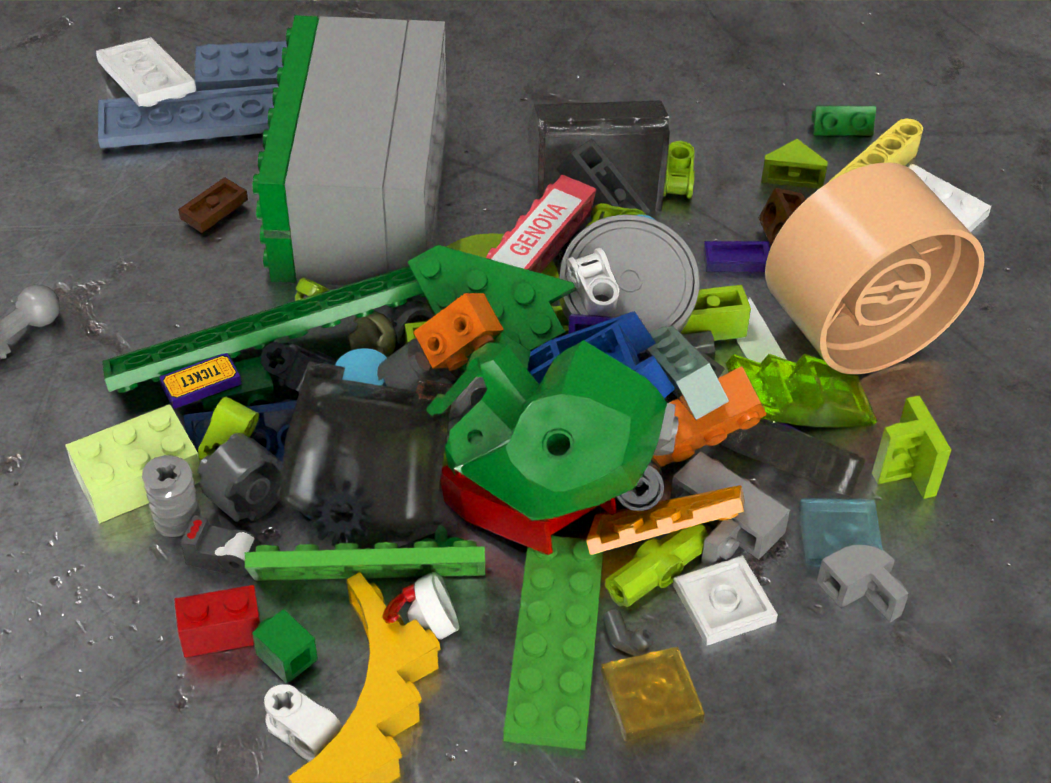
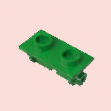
M816 105L815 111H812L811 121L814 123L813 135L873 136L876 106Z

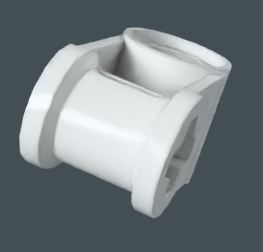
M600 247L596 248L593 254L578 259L573 257L567 258L566 265L570 279L578 290L587 313L594 316L612 317L616 312L619 287L611 272L603 249ZM596 295H605L610 300L601 302L594 297Z
M281 684L274 686L265 695L264 706L267 712L266 726L268 731L292 747L298 755L307 761L314 759L342 729L341 722L330 710L319 706L291 685Z

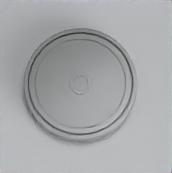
M616 215L592 223L572 240L563 256L559 279L572 282L567 270V258L573 257L578 259L593 254L594 250L600 247L606 254L611 272L619 287L616 312L612 317H618L635 311L639 318L642 319L641 321L649 333L660 327H670L672 325L679 332L684 329L698 298L700 277L692 251L675 231L661 222L644 216ZM577 289L559 299L568 322L569 315L571 314L589 315ZM596 295L594 297L601 302L610 300L605 295Z

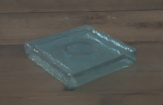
M801 498L799 510L807 567H821L822 559L847 546L868 545L883 550L875 500Z

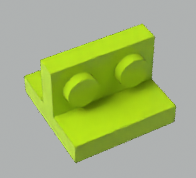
M920 395L906 398L900 421L891 426L884 427L872 475L877 484L911 477L922 498L926 499L937 496L951 448Z

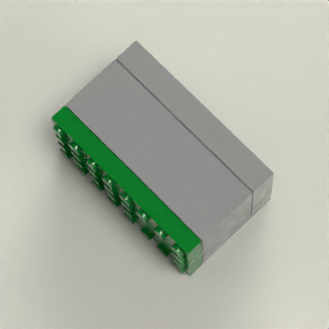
M295 15L292 28H287L286 31L287 47L282 49L283 67H278L277 71L279 87L273 88L272 100L274 108H269L268 110L269 129H264L263 132L264 151H259L258 154L259 174H254L253 194L259 195L256 205L257 220H262L263 223L260 227V243L266 245L263 254L264 268H269L271 282L295 283L297 281L298 283L299 279L304 277L319 284L349 285L409 266L407 261L433 248L447 128L445 21L409 20L407 22V20L323 16H320L318 19V16Z

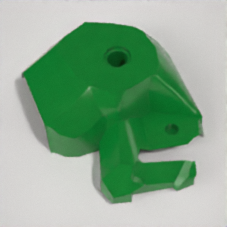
M584 340L555 357L540 384L508 345L488 342L473 352L468 360L466 371L446 394H438L426 409L431 416L443 413L476 377H483L487 387L484 396L450 429L449 439L445 446L447 465L454 474L455 470H457L531 520L552 519L602 504L634 489L650 464L657 447L667 402L647 378Z

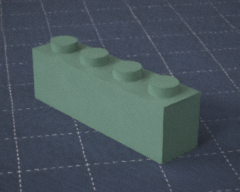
M673 325L670 327H660L650 333L656 344L646 349L648 356L654 355L675 386V389L672 391L673 394L696 420L729 402L710 363Z

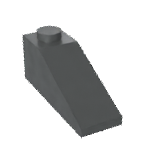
M593 138L570 152L557 168L561 175L563 174L596 188L593 206L608 204L628 209H639L646 215L651 212Z

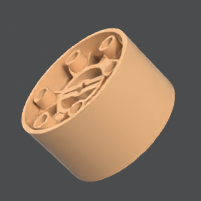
M876 163L859 167L833 179L808 197L792 213L772 243L766 261L765 279L770 293L832 369L845 374H866L888 368L916 354L934 341L956 320L973 297L979 285L984 269V251L978 239L912 169L897 163Z

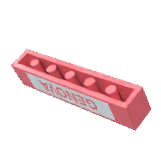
M562 174L554 184L550 183L547 186L540 200H534L529 212L519 217L514 229L511 232L506 231L501 243L497 248H491L486 258L542 273L591 215L596 188Z

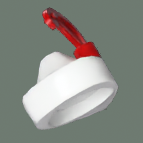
M436 572L424 575L415 584L403 588V592L389 602L382 615L386 623L397 621L399 619L398 611L408 601L409 603L412 602L406 613L409 622L416 619L423 628L431 629L438 639L446 638L459 629L458 618L444 580Z

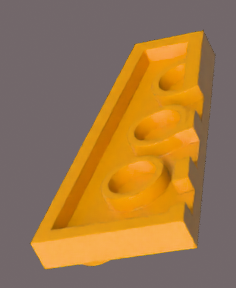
M738 485L660 501L657 505L645 511H634L625 508L616 510L617 513L613 516L608 512L596 514L586 540L590 555L716 519L720 521L732 519L738 513L744 512L745 498L742 486Z

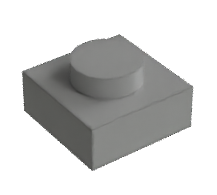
M732 519L723 520L705 539L701 559L703 564L711 566L720 563L723 559L729 560L732 558L739 546V541L736 540L739 528L737 522Z

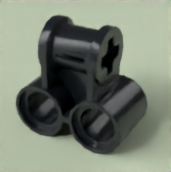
M274 342L265 346L261 354V363L266 371L284 379L285 385L298 392L312 396L315 393L328 394L335 377L334 368L338 361L337 359L318 351L312 350L310 352L293 343Z

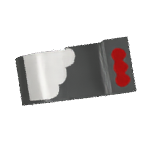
M195 515L181 540L186 565L235 575L248 574V571L245 569V552H256V547L261 546L259 539L249 532L243 530L231 531L211 526L207 518Z

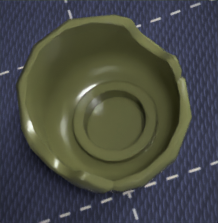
M374 310L372 314L366 317L353 319V322L357 323V327L348 335L351 351L367 348L379 351L387 358L392 355L396 347V332L388 317Z

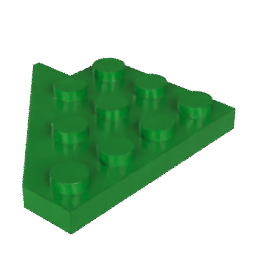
M437 245L407 261L435 315L465 293H484L504 329L501 333L529 351L538 348L550 340L566 335L550 304L576 291L573 282ZM473 353L467 356L468 360L470 359ZM467 363L462 366L464 371H466Z

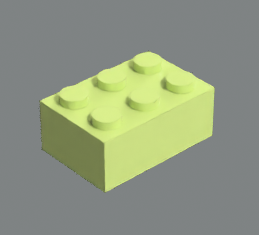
M170 404L65 445L73 472L99 524L149 503L142 473L146 464L156 457L173 455L182 458L189 464L192 470L194 485L200 483L201 475L197 470L200 464L198 452Z

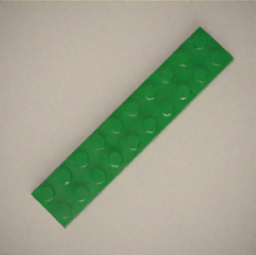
M410 266L403 267L102 361L104 380L109 392L117 390L119 393L127 392L138 387L139 382L152 379L153 382L160 381V376L227 353L230 359L239 356L241 350L250 347L264 349L268 344L274 343V340L288 336L289 339L299 338L306 335L308 329L317 326L322 328L334 327L339 325L343 318L352 315L355 318L366 317L372 314L375 308L387 305V307H397L405 304L407 298L420 295V297L426 296Z

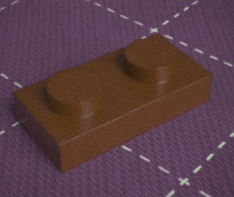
M224 177L179 208V217L203 233L248 200L247 190Z

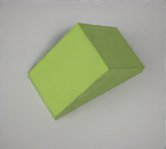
M795 139L765 155L761 183L820 189L824 186L828 162L799 139Z

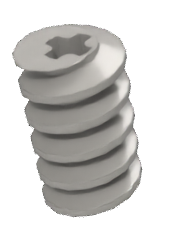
M173 455L156 457L146 464L142 473L151 515L154 520L153 523L156 530L164 536H182L185 534L193 516L200 517V508L192 478V470L189 464L182 458Z

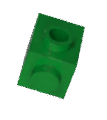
M284 609L275 616L263 620L257 629L252 632L256 655L286 684L318 660L315 638Z

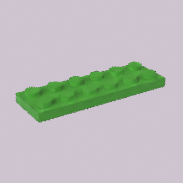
M551 536L553 553L550 555L527 547L503 733L504 742L585 750L603 552L590 555L586 542L587 539Z
M470 540L453 542V547H437L436 542L422 541L414 543V548H398L397 543L382 542L374 544V549H359L358 544L341 543L335 545V550H319L318 545L301 544L295 546V551H280L279 546L261 545L256 547V552H245V569L255 581L348 579L361 572L365 579L422 577L431 572H436L441 577L485 576V546H477L476 541Z

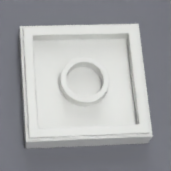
M743 555L674 577L673 587L706 646L775 623L777 620V612Z

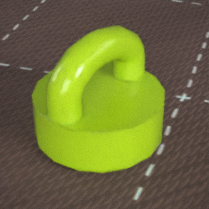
M302 277L295 288L297 290L295 301L303 299L304 295L310 297L329 291V289Z

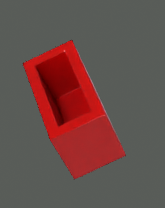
M254 585L174 598L177 629L184 658L254 645L252 632L261 623Z

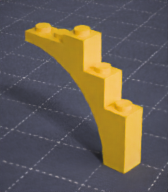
M361 572L347 579L349 602L363 624L370 647L365 684L355 709L337 736L314 759L288 776L289 783H391L399 778V759L402 758V754L392 737L420 721L419 704L422 700L413 683L438 669L440 644L434 633L430 629L425 631L416 619L404 624L400 615L399 619L393 623L384 622L382 615L386 605L382 592L374 582L369 584Z

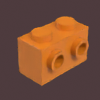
M465 293L413 331L431 367L433 369L448 368L451 371L468 362V355L488 342L493 343V338L504 329L484 293Z

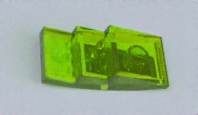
M733 354L725 363L728 372L741 366L744 368L767 413L762 419L802 426L839 428L874 426L878 422L857 374L838 372L819 358L803 354L795 363L768 354L759 363Z

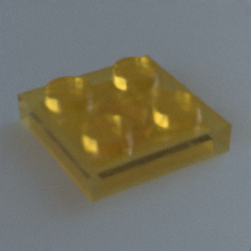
M678 646L602 664L601 674L625 741L703 723L705 713Z

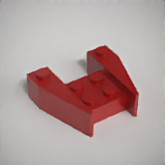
M448 465L439 469L444 502L465 521L546 555L553 553L551 541L553 533L597 506H601L612 516L617 513L615 498H612L602 504L552 519L531 520L457 470H455L454 474Z

